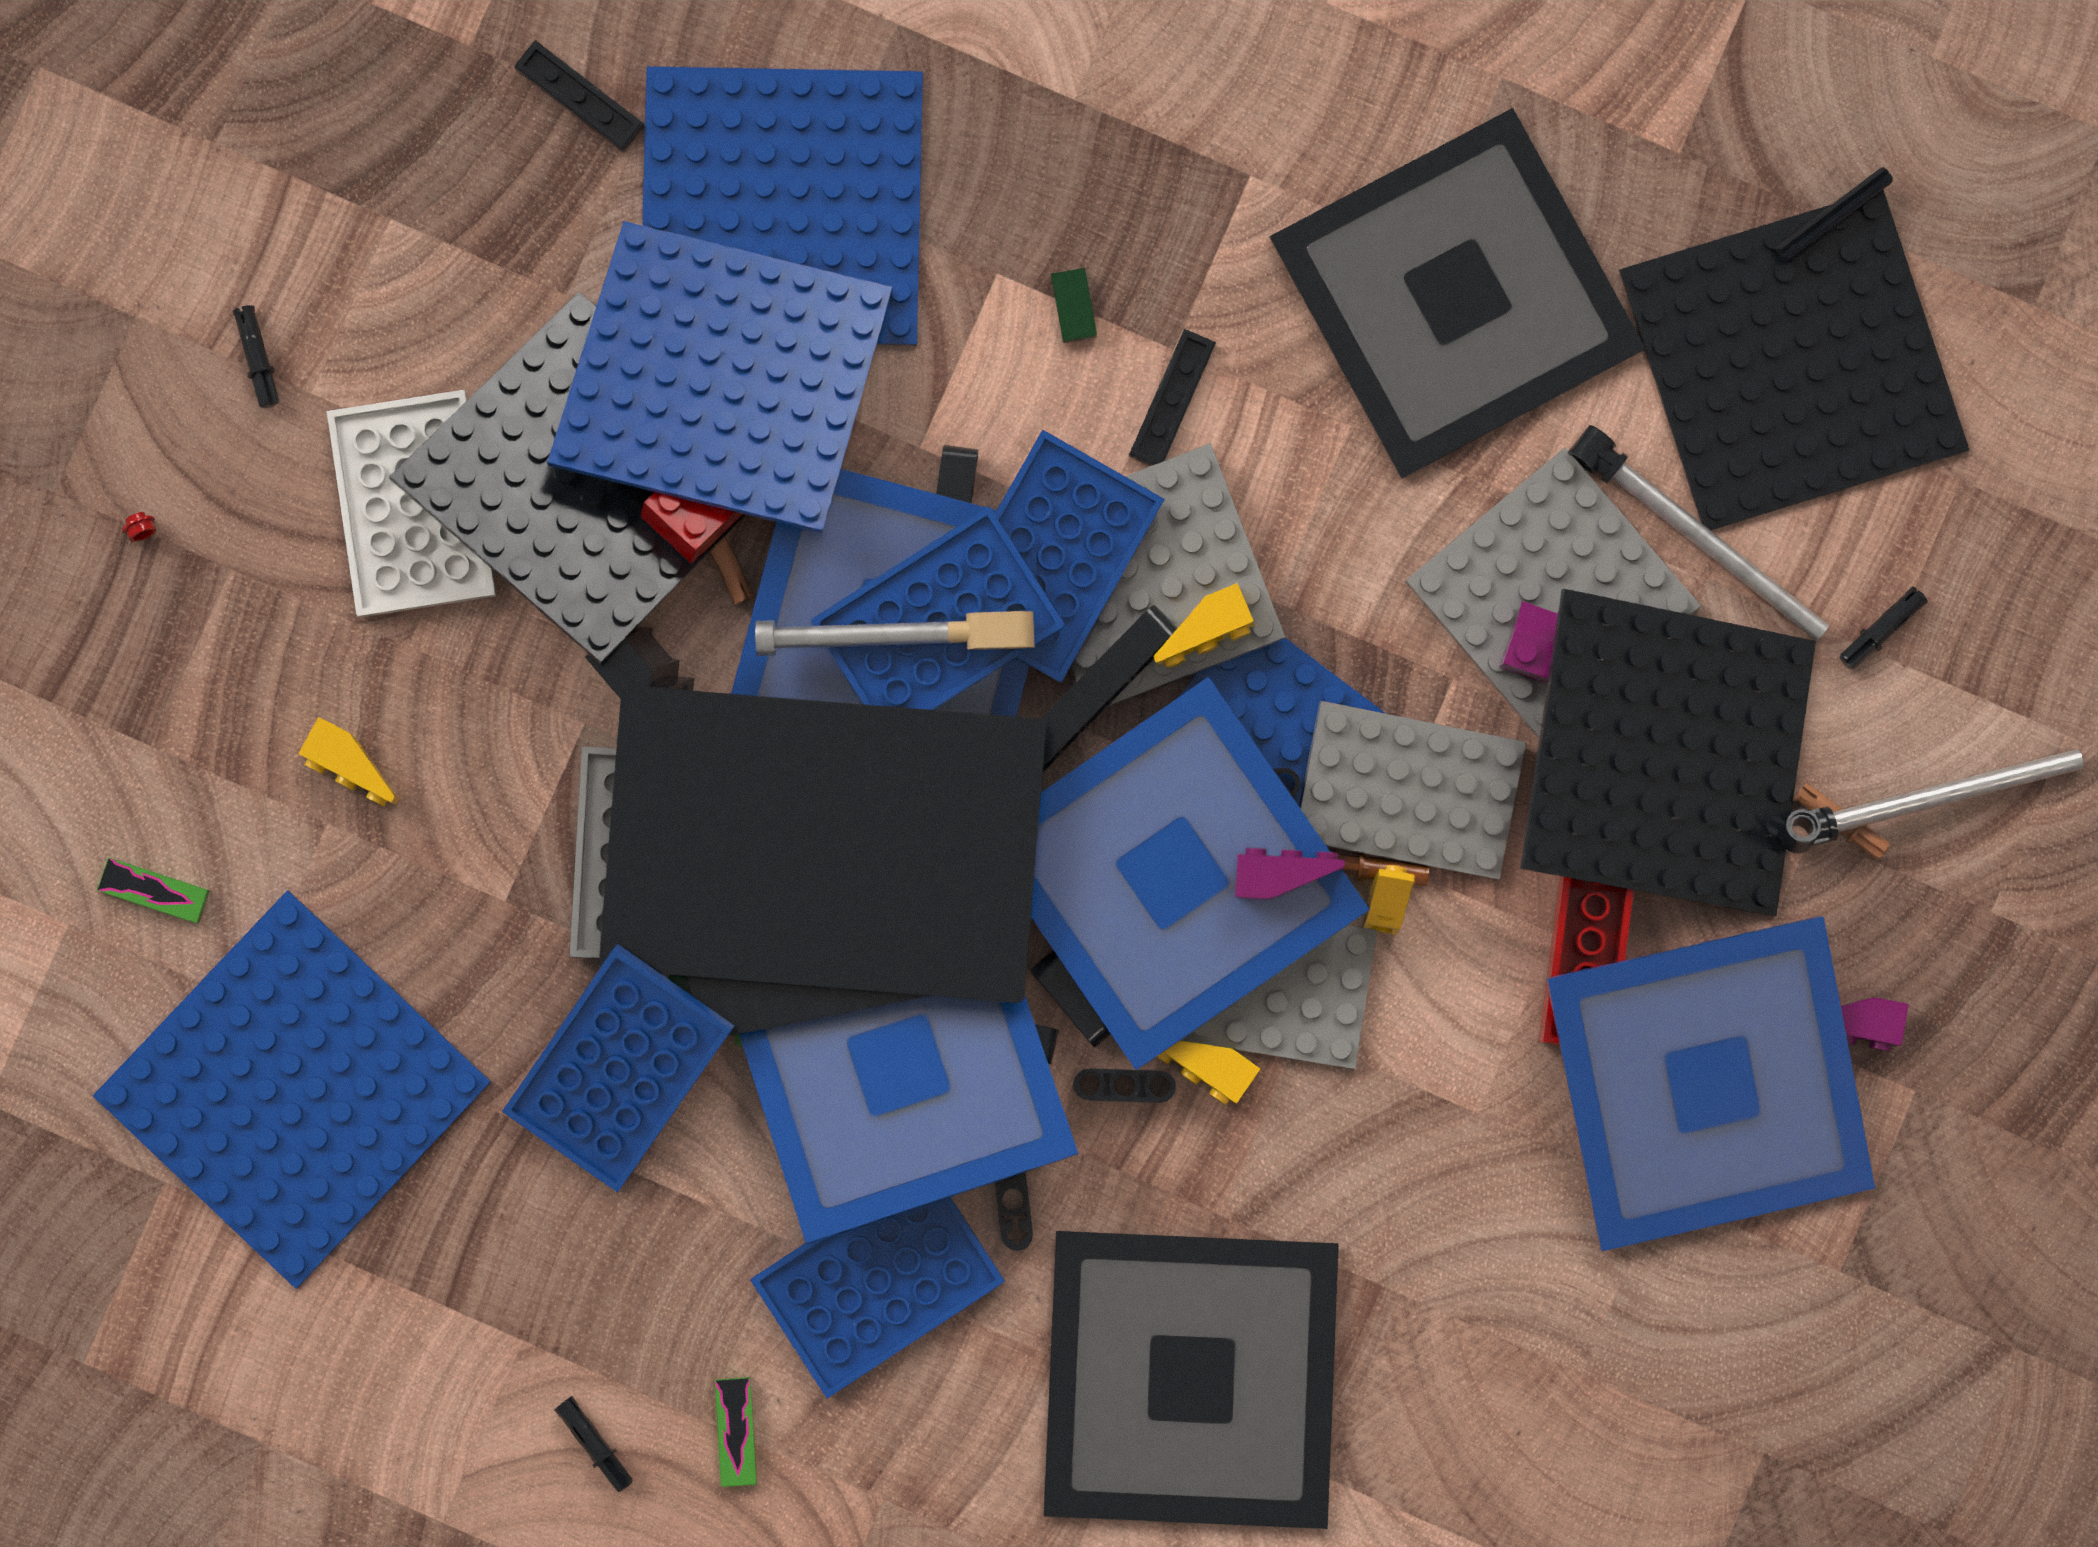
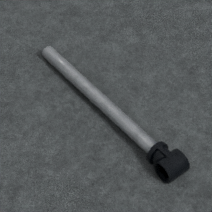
M1588 425L1567 452L1577 460L1584 470L1595 474L1596 471L1603 476L1601 480L1606 484L1612 478L1817 641L1829 627L1827 622L1627 465L1625 461L1629 456L1624 452L1620 455L1614 450L1616 444L1608 435L1595 426Z
M2075 749L1835 812L1828 806L1811 811L1798 809L1788 816L1782 826L1780 842L1789 852L1804 853L1812 846L1837 840L1838 832L2081 770L2084 766L2083 758L2080 751ZM1793 827H1803L1808 836H1798L1794 832Z

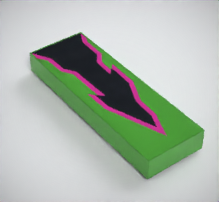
M109 857L97 891L199 924L210 890Z
M751 1377L715 1379L721 1487L757 1485Z

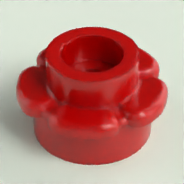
M145 512L135 513L126 518L125 522L127 525L122 528V532L124 534L127 533L131 542L147 539L156 532L154 526L155 518L151 515L146 516Z

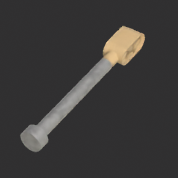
M1034 612L967 613L966 621L800 627H776L775 620L756 621L757 656H776V651L779 648L967 642V650L1034 648Z

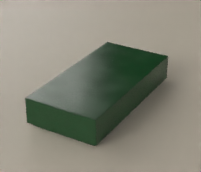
M1085 268L1052 273L1051 280L1063 343L1097 338Z

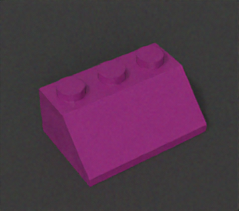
M1522 601L1499 668L1548 684L1558 613Z

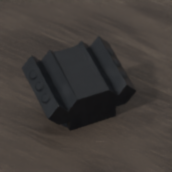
M636 627L601 664L589 654L585 656L620 699L621 691L625 686L693 691L694 678L678 676L680 660L672 659L652 635L653 628Z

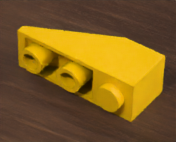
M1238 583L1209 594L1201 600L1153 656L1158 667L1164 664L1167 669L1175 667L1186 661L1185 655L1195 651L1202 655L1218 648L1217 642L1230 637L1231 641H1235L1251 634L1249 628L1256 625Z
M318 717L298 753L307 758L304 765L322 775L325 769L338 775L335 781L353 791L356 785L368 790L366 798L385 807L387 801L397 805L399 801L398 796L356 737Z
M1387 865L1386 869H1379L1369 888L1367 906L1370 910L1365 913L1363 928L1374 929L1377 932L1391 935L1399 933L1414 883V874H1408L1406 868L1394 865Z
M1178 1041L1157 1056L1158 1059L1167 1065L1173 1060L1182 1066L1183 1069L1180 1074L1197 1085L1200 1080L1212 1088L1209 1094L1225 1106L1229 1100L1237 1104L1260 1071L1259 1067L1232 1048Z

